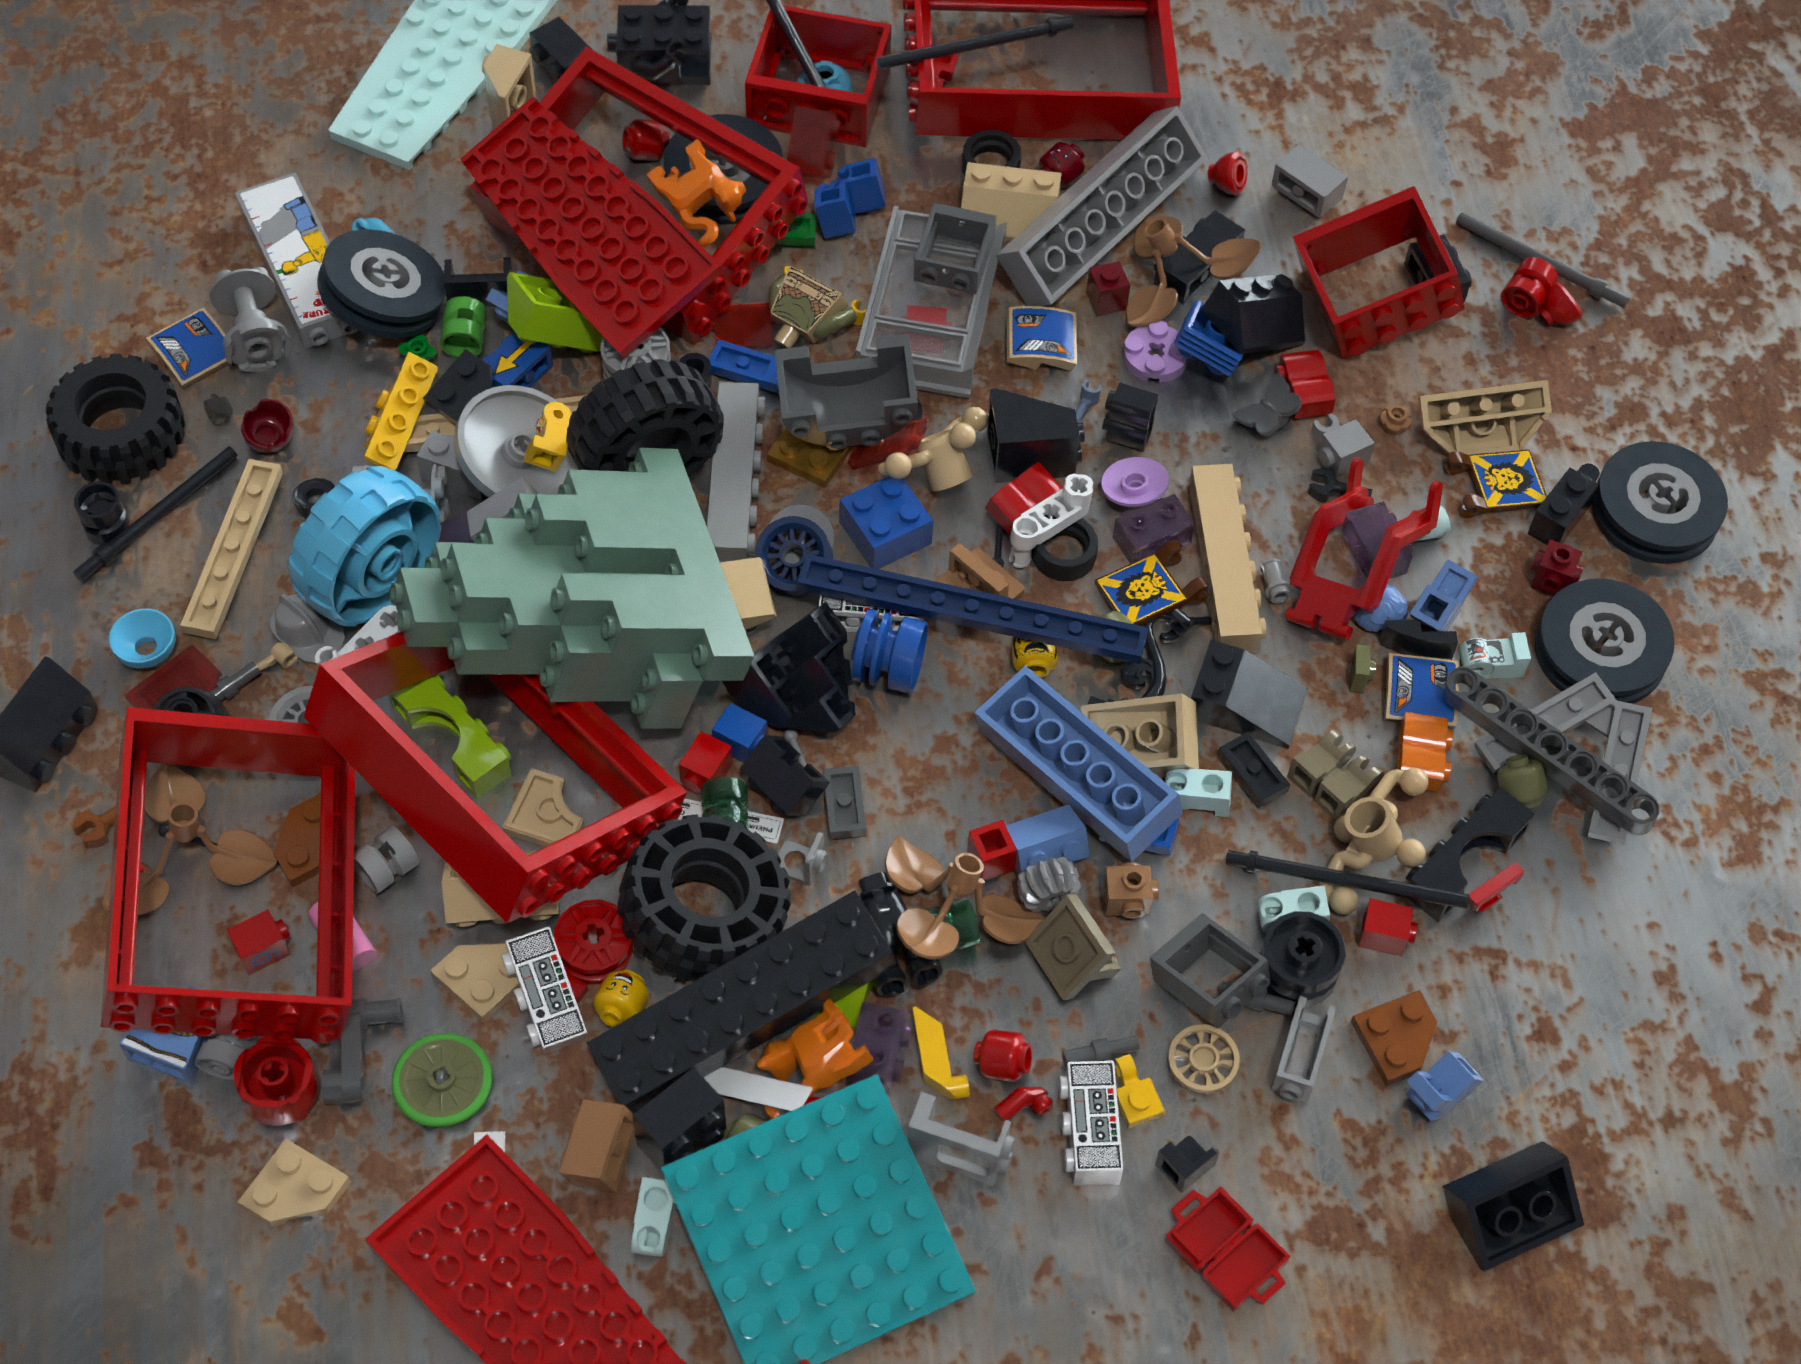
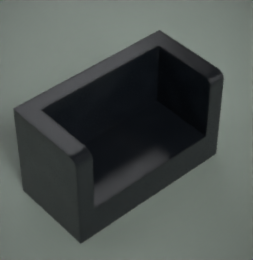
M510 257L503 258V273L454 274L452 259H445L444 287L447 289V301L463 296L477 299L485 307H496V305L487 301L486 298L492 288L507 293V276L509 272H512Z

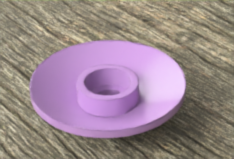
M1131 457L1117 461L1108 467L1102 476L1101 485L1103 493L1112 502L1127 507H1139L1151 504L1165 494L1169 486V476L1167 470L1159 462L1144 457Z

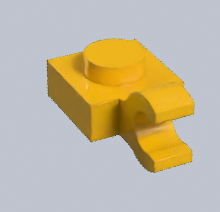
M1130 1054L1116 1058L1115 1074L1122 1086L1116 1089L1117 1103L1127 1128L1129 1129L1163 1117L1165 1110L1151 1078L1139 1081L1137 1069Z

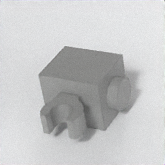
M1331 413L1326 421L1329 427H1323L1318 420L1313 422L1312 433L1315 437L1321 439L1318 451L1320 462L1324 467L1334 469L1335 477L1349 472L1350 464L1354 458L1362 459L1364 465L1370 462L1375 443L1357 419L1340 426L1338 418Z

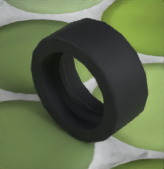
M999 130L980 131L969 137L963 146L962 172L964 175L966 174L967 162L978 163L973 158L985 152H996L1004 155L1009 159V162L1003 165L1005 167L1020 168L1021 147L1017 140L1008 133Z
M1081 518L1045 542L1037 544L1032 549L1033 561L1038 570L1044 575L1058 581H1074L1084 577L1092 570L1097 558L1098 535L1093 526ZM1069 536L1080 541L1085 547V552L1082 556L1072 560L1060 559L1051 555L1045 549V544L1054 537Z

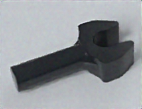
M1325 467L1313 470L1311 480L1325 484V486L1310 483L1308 494L1315 500L1326 503L1332 495L1342 496L1346 494L1347 483L1336 479L1334 469ZM1368 488V496H1369V497H1371L1372 490H1373V489H1370V488Z

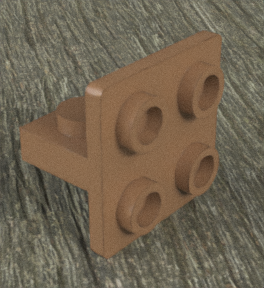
M960 542L950 550L949 569L935 580V582L1017 599L1025 592V586L982 549L976 547L973 550H968Z

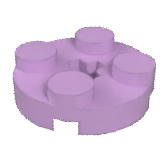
M1162 320L1134 329L1127 336L1124 344V364L1135 377L1144 381L1152 378L1159 379V383L1169 382L1180 376L1185 370L1188 358L1181 355L1178 348L1175 347L1174 342L1179 332L1169 327ZM1159 350L1162 352V356L1158 354L1150 355V351Z

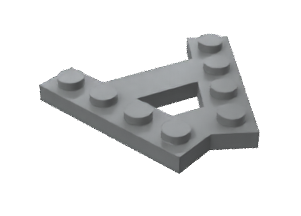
M1595 672L1531 709L1532 712L1564 734L1586 723L1608 737L1603 761L1637 785L1652 708L1617 701ZM1521 724L1511 727L1518 734L1529 732L1528 728ZM1490 733L1475 741V749L1494 775L1497 774L1501 767L1507 765V758L1519 755ZM1545 745L1541 747L1542 751L1548 755L1559 753L1554 746ZM1581 766L1571 768L1572 772L1577 776L1584 777L1589 774ZM1611 787L1601 789L1602 793L1609 798L1619 796L1618 792ZM1593 807L1587 837L1624 845L1627 831Z

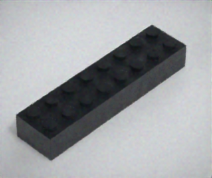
M856 890L588 1041L587 1045L618 1103L627 1107L634 1114L693 1067L705 1077L822 1010L823 1003L830 998L833 1002H836L897 967L892 950Z

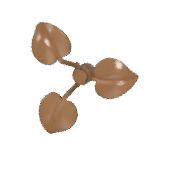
M1147 215L1137 225L1134 248L1136 254L1142 259L1155 258L1160 285L1159 287L1156 285L1143 287L1131 297L1126 310L1127 324L1132 327L1148 326L1150 323L1161 321L1174 309L1178 294L1175 289L1166 288L1167 281L1161 256L1167 257L1172 255L1177 250L1178 243L1205 264L1211 265L1210 272L1213 277L1218 279H1230L1243 273L1256 258L1262 244L1255 239H1230L1216 245L1212 250V257H1206L1181 236L1183 226L1178 219Z
M161 764L151 777L145 790V813L153 822L160 824L168 822L169 832L166 834V841L157 868L152 871L148 864L141 862V865H145L144 873H140L137 917L148 915L158 910L169 896V885L159 876L164 870L172 843L175 840L186 843L193 840L196 836H200L207 849L214 853L210 859L212 874L218 880L228 885L250 883L268 873L277 865V859L274 857L272 849L260 838L247 831H225L219 836L218 846L214 845L207 836L205 827L199 825L198 814L205 805V790L199 781L180 770L174 764ZM111 873L105 883L104 900L102 903L106 911L109 910Z
M901 835L894 839L887 852L885 860L886 874L889 880L899 889L908 893H917L924 888L927 892H931L946 880L947 889L950 892L937 917L927 910L914 908L904 911L897 921L896 929L900 940L907 949H910L920 957L940 959L954 951L958 944L959 933L955 927L942 921L955 896L959 898L966 897L974 889L976 913L984 916L982 920L983 929L1001 942L1018 944L1026 941L1046 917L1037 912H1032L1025 905L1004 896L986 895L982 898L984 880L980 876L984 865L977 856L971 853L958 854L954 862H950L948 868L944 871L943 866L936 858L911 845Z

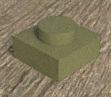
M1356 644L1351 661L1350 692L1364 693L1368 680H1374L1376 660L1370 659L1371 645Z

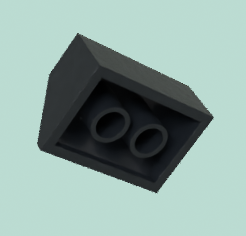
M1283 274L1219 280L1201 309L1202 313L1240 354L1303 346L1306 341L1302 295L1293 286L1292 280Z
M47 656L42 659L0 714V777L37 793L43 783L51 779L57 764L64 755L71 752L77 737L85 727H88L94 721L98 710L91 692Z
M1544 1141L1443 1186L1451 1221L1482 1271L1491 1269L1584 1226L1568 1156Z

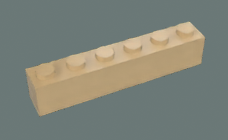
M1232 464L1192 466L1188 486L1203 576L1208 584L1206 589L1208 592L1207 600L1210 617L1212 618L1211 625L1214 640L1245 649L1250 653H1258L1261 639L1266 638L1265 618L1259 617L1258 612L1261 609V593L1259 589H1254L1253 581L1256 580V565L1254 560H1249L1248 555L1251 551V537L1249 532H1244L1243 527L1246 523V509L1244 504H1239L1238 499L1241 496L1240 477L1234 476Z

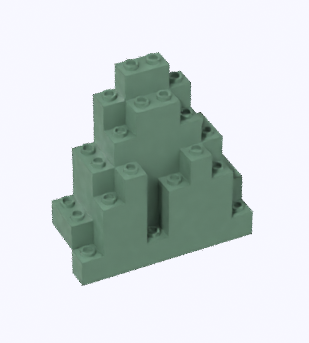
M639 448L634 462H631L628 472L568 469L564 483L559 485L557 494L519 493L514 508H510L508 512V518H485L481 532L476 534L475 543L435 542L431 556L425 560L424 568H400L396 582H393L390 586V601L392 604H396L398 612L397 627L400 632H403L407 647H447L448 657L454 660L457 674H540V683L542 687L546 688L550 702L631 701V710L633 714L637 715L641 729L682 728L693 701H712L720 681H743L755 657L678 449Z

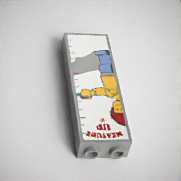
M296 172L235 192L240 214L270 277L275 283L276 290L304 349L322 345L327 341L359 331L333 314L319 294L317 286L318 272L330 241Z

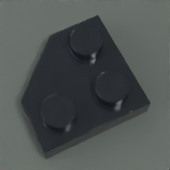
M465 349L427 392L423 400L428 406L456 424L463 409L472 398L487 389L493 388V384H495L494 371L489 364Z

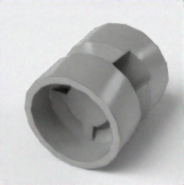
M392 825L374 838L373 846L365 844L354 852V870L363 883L375 894H379L394 883L395 874L403 876L420 863L409 841Z
M226 1034L208 1036V1041L201 1044L194 1061L196 1067L213 1077L234 1081L233 1070L237 1058L245 1049L248 1050L254 1046L259 1036L248 1039H239Z

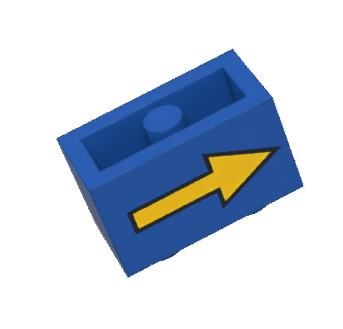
M516 332L507 336L490 356L482 359L494 371L495 384H493V387L518 385L531 388L553 367L550 345L537 341L535 344L523 342L517 337Z

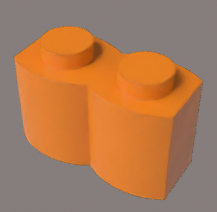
M1405 712L1400 723L1396 769L1405 771L1410 768H1420L1428 776V791L1439 792L1442 782H1448L1450 778L1451 761L1446 760V751L1451 750L1453 730H1448V718Z

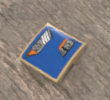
M1016 306L1007 309V362L1037 370L1041 363L1069 371L1073 370L1077 365L1075 312L1042 306Z
M204 307L146 338L147 343L163 367L166 366L181 389L192 385L229 364L222 345L226 334Z
M1388 653L1384 720L1401 722L1404 713L1409 712L1448 718V728H1455L1457 726L1458 711L1446 702L1444 693L1447 676L1450 671L1459 667V661ZM1459 683L1453 686V688L1458 692Z

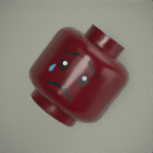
M1058 142L1040 157L1039 170L1061 173L1060 188L1065 189L1083 174L1085 169L1084 153L1076 144L1072 143L1069 145L1065 142Z

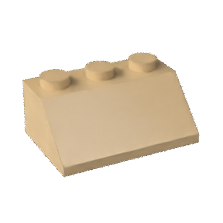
M496 44L491 54L486 55L482 63V73L485 74L486 81L485 94L488 96L489 101L488 115L491 118L493 130L531 97L537 99L531 54Z
M967 162L961 208L996 215V226L1007 222L1006 241H1012L1059 198L1061 173Z
M530 851V852H525V853H526L527 855H530V854H532V853H534V852H536V851ZM445 862L441 884L446 924L455 923L458 927H468L482 920H493L494 923L498 924L506 923ZM560 901L553 904L548 902L537 908L530 915V919L545 920L551 918L552 914H559Z

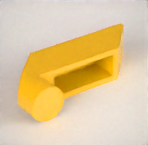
M912 1007V1022L923 1082L946 1098L952 1100L969 1098L970 1091L967 1075H951L942 1024L918 1007Z

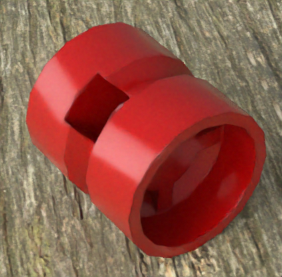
M1529 257L1524 259L1502 290L1500 297L1504 307L1518 317H1534L1543 306L1548 289L1558 282L1556 270L1550 263L1541 258Z

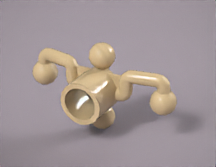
M970 407L964 412L963 416L953 420L941 432L932 434L924 439L915 435L905 437L900 443V452L890 454L885 462L879 464L878 472L883 476L889 475L893 479H903L907 477L912 468L923 466L932 491L948 489L973 477V473L964 449L970 448L975 442L976 433L983 431L987 426V413L980 407Z
M1410 768L1405 771L1400 769L1391 770L1383 776L1369 797L1353 802L1347 809L1346 814L1339 817L1334 824L1335 836L1340 841L1350 844L1345 851L1338 852L1333 856L1327 868L1340 871L1343 870L1344 866L1362 869L1367 867L1372 861H1383L1394 855H1397L1399 862L1406 867L1413 868L1420 865L1426 855L1425 847L1417 839L1409 838L1402 840V832L1396 821L1398 810L1393 803L1385 800V798L1396 783L1400 784L1401 789L1409 796L1423 794L1429 784L1426 773L1420 768ZM1320 882L1319 886L1325 885L1327 901L1336 913L1347 915L1357 908L1358 895L1352 888L1340 886L1334 889L1335 884Z

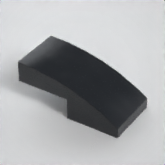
M1385 620L1379 638L1381 646L1400 654L1447 660L1453 659L1458 645L1456 631L1422 632L1420 620Z

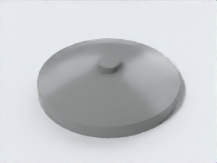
M504 385L487 389L469 401L455 426L454 449L457 461L465 476L480 492L487 497H491L523 476L539 494H557L559 485L564 483L568 469L579 470L568 451V445L566 456L556 472L523 462L528 445L534 435H538L535 424L548 403L558 402L557 400L532 388Z

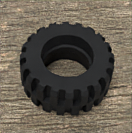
M110 354L108 358H102L100 355L91 358L92 361L87 364L83 362L74 366L72 373L66 372L59 379L60 386L55 385L49 395L51 400L47 402L45 411L47 414V425L62 461L66 462L68 468L74 473H81L83 478L95 481L98 478L99 481L113 484V481H120L121 484L130 483L132 478H146L150 476L149 472L153 469L158 471L167 464L165 461L167 457L172 459L178 451L177 445H180L183 440V428L185 427L184 415L174 385L171 383L170 377L166 372L158 369V366L149 360L142 362L141 357L128 355V358L122 357V354ZM134 408L142 411L136 419L120 428L111 430L91 428V425L97 418L111 410Z

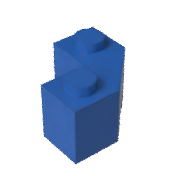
M876 158L845 165L837 171L838 178L831 184L822 183L815 189L814 208L825 238L833 236L842 237L848 233L855 232L856 213L873 212L879 208L886 207V189Z

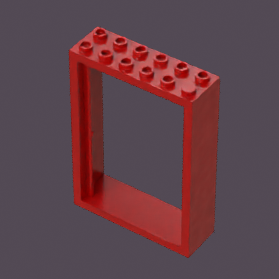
M902 0V9L908 10V13H904L903 21L904 32H909V35H905V51L933 46L931 10L1145 16L1154 93L942 88L935 87L934 59L906 64V77H911L912 79L907 82V99L913 101V103H909L908 122H914V135L971 137L980 131L999 130L1008 133L1013 138L1123 140L1153 112L1175 106L1180 107L1181 90L1170 0Z
M586 46L539 102L545 109L553 112L569 129L574 130L606 92L692 142L698 139L707 151L767 184V187L712 255L721 265L724 272L662 325L695 346L701 337H705L710 332L712 324L718 315L724 313L729 308L732 298L737 291L748 284L755 268L766 261L774 244L785 237L793 220L801 216L806 210L808 198L800 167ZM474 180L469 187L484 219L523 243L484 190Z
M399 632L319 665L303 717L507 924L521 916L523 918L529 917L537 908L548 902L553 904L559 901L564 894L575 888L578 890L584 888L592 879L602 874L604 876L611 874L619 865L628 861L634 847L639 846L641 838L647 832L654 829L657 831L659 824L670 819L676 820L682 812L681 805L687 791L594 702H550L546 688L542 687L540 683V674H486L622 807V809L527 855L374 702V700L455 667L454 660L448 657L447 647H407L403 632Z
M127 707L119 754L100 1027L110 1028L117 1032H128L133 1029L151 1030L156 1034L191 1032L201 1037L213 1034H226L239 1039H248L254 1036H272L273 1039L278 1041H289L294 1038L311 1039L316 1043L340 1041L352 1007L355 769L311 724ZM147 762L321 777L316 996L133 985L140 873H144L145 865H141Z

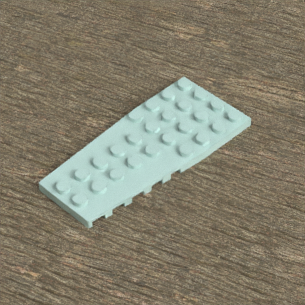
M415 0L330 126V138L351 148L411 170L413 168L412 161L420 152L426 154L432 147L431 140L438 133L444 134L449 129V121L456 113L461 115L468 108L467 101L474 94L479 96L485 89V74L482 73V63L485 56L491 54L496 44L520 50L529 39V33L539 26L558 0Z

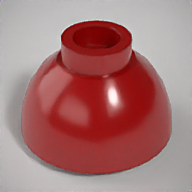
M1241 152L1227 153L1220 157L1215 164L1209 165L1208 180L1210 183H1215L1221 191L1237 196L1244 190L1248 178V167L1246 159Z
M1554 283L1546 292L1543 308L1539 310L1543 320L1548 326L1553 323L1568 325L1581 320L1582 312L1575 300L1560 283Z

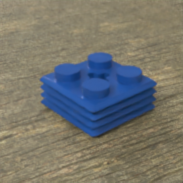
M1195 301L1183 321L1174 342L1175 347L1178 348L1179 353L1189 359L1196 358L1205 363L1212 373L1231 376L1239 361H1241L1243 354H1240L1202 313L1201 309L1204 303Z

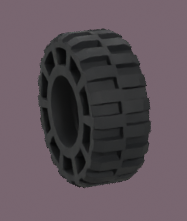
M655 359L648 363H635L630 368L620 369L612 373L611 377L597 383L587 396L584 395L578 403L577 410L572 412L569 419L566 442L568 444V451L579 470L628 472L631 462H634L639 448L678 449L689 478L695 472L698 473L704 467V463L715 454L717 444L721 442L723 436L724 415L706 381L696 369L675 360L667 362L663 359Z
M698 814L682 816V819L679 821L670 819L659 824L657 831L654 829L647 832L641 838L639 846L634 847L619 887L618 914L621 918H624L621 926L626 937L633 939L635 942L633 948L641 957L650 959L652 966L663 973L666 970L675 974V978L688 981V979L697 980L782 932L788 917V910L791 906V892L787 889L790 884L789 876L786 869L780 867L781 858L773 848L769 849L765 844L766 840L756 831L752 833L745 828L744 824L735 820L733 822L721 819L722 816L708 815L707 817H698ZM688 880H702L712 883L729 895L736 911L720 917L697 914L679 901L672 887Z

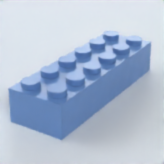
M1026 665L974 712L980 732L1064 805L1069 804L1081 820L1130 862H1133L1183 814L1180 797L1175 790Z

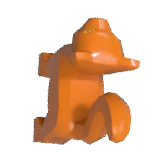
M697 139L685 147L692 170L681 176L678 169L674 166L671 168L668 177L665 178V170L659 165L646 175L659 196L671 204L679 216L681 224L688 229H704L706 231L705 235L698 242L702 247H707L718 237L719 228L715 221L707 217H693V214L706 202L715 197L717 205L730 221H736L733 211L741 204L746 187L741 181L725 178L719 167L705 157L706 151Z
M829 998L823 1003V1012L818 1017L799 1025L787 1038L768 1042L764 1047L762 1058L757 1062V1066L759 1069L768 1070L774 1076V1079L787 1082L799 1064L804 1076L801 1085L813 1088L808 1096L810 1098L818 1090L829 1088L842 1078L856 1073L870 1064L874 1058L865 1045L855 1051L849 1043L854 1034L850 1027L851 1024L840 1008ZM765 1105V1114L768 1119L772 1120L780 1116L778 1108Z

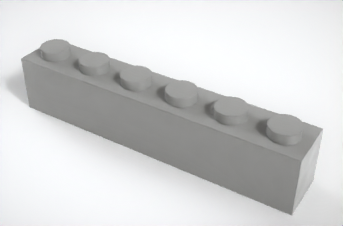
M719 382L717 402L724 415L722 440L717 444L716 452L712 459L707 529L720 562L748 559V554H755L756 535L750 534V526H757L758 507L752 505V498H759L760 479L754 478V471H761L762 452L756 450V444H763V424L758 423V417H765V397H759V383Z

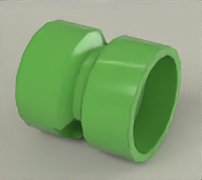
M463 296L447 301L444 307L440 347L449 356L458 358L465 349L476 356L481 353L487 318V309L482 302Z

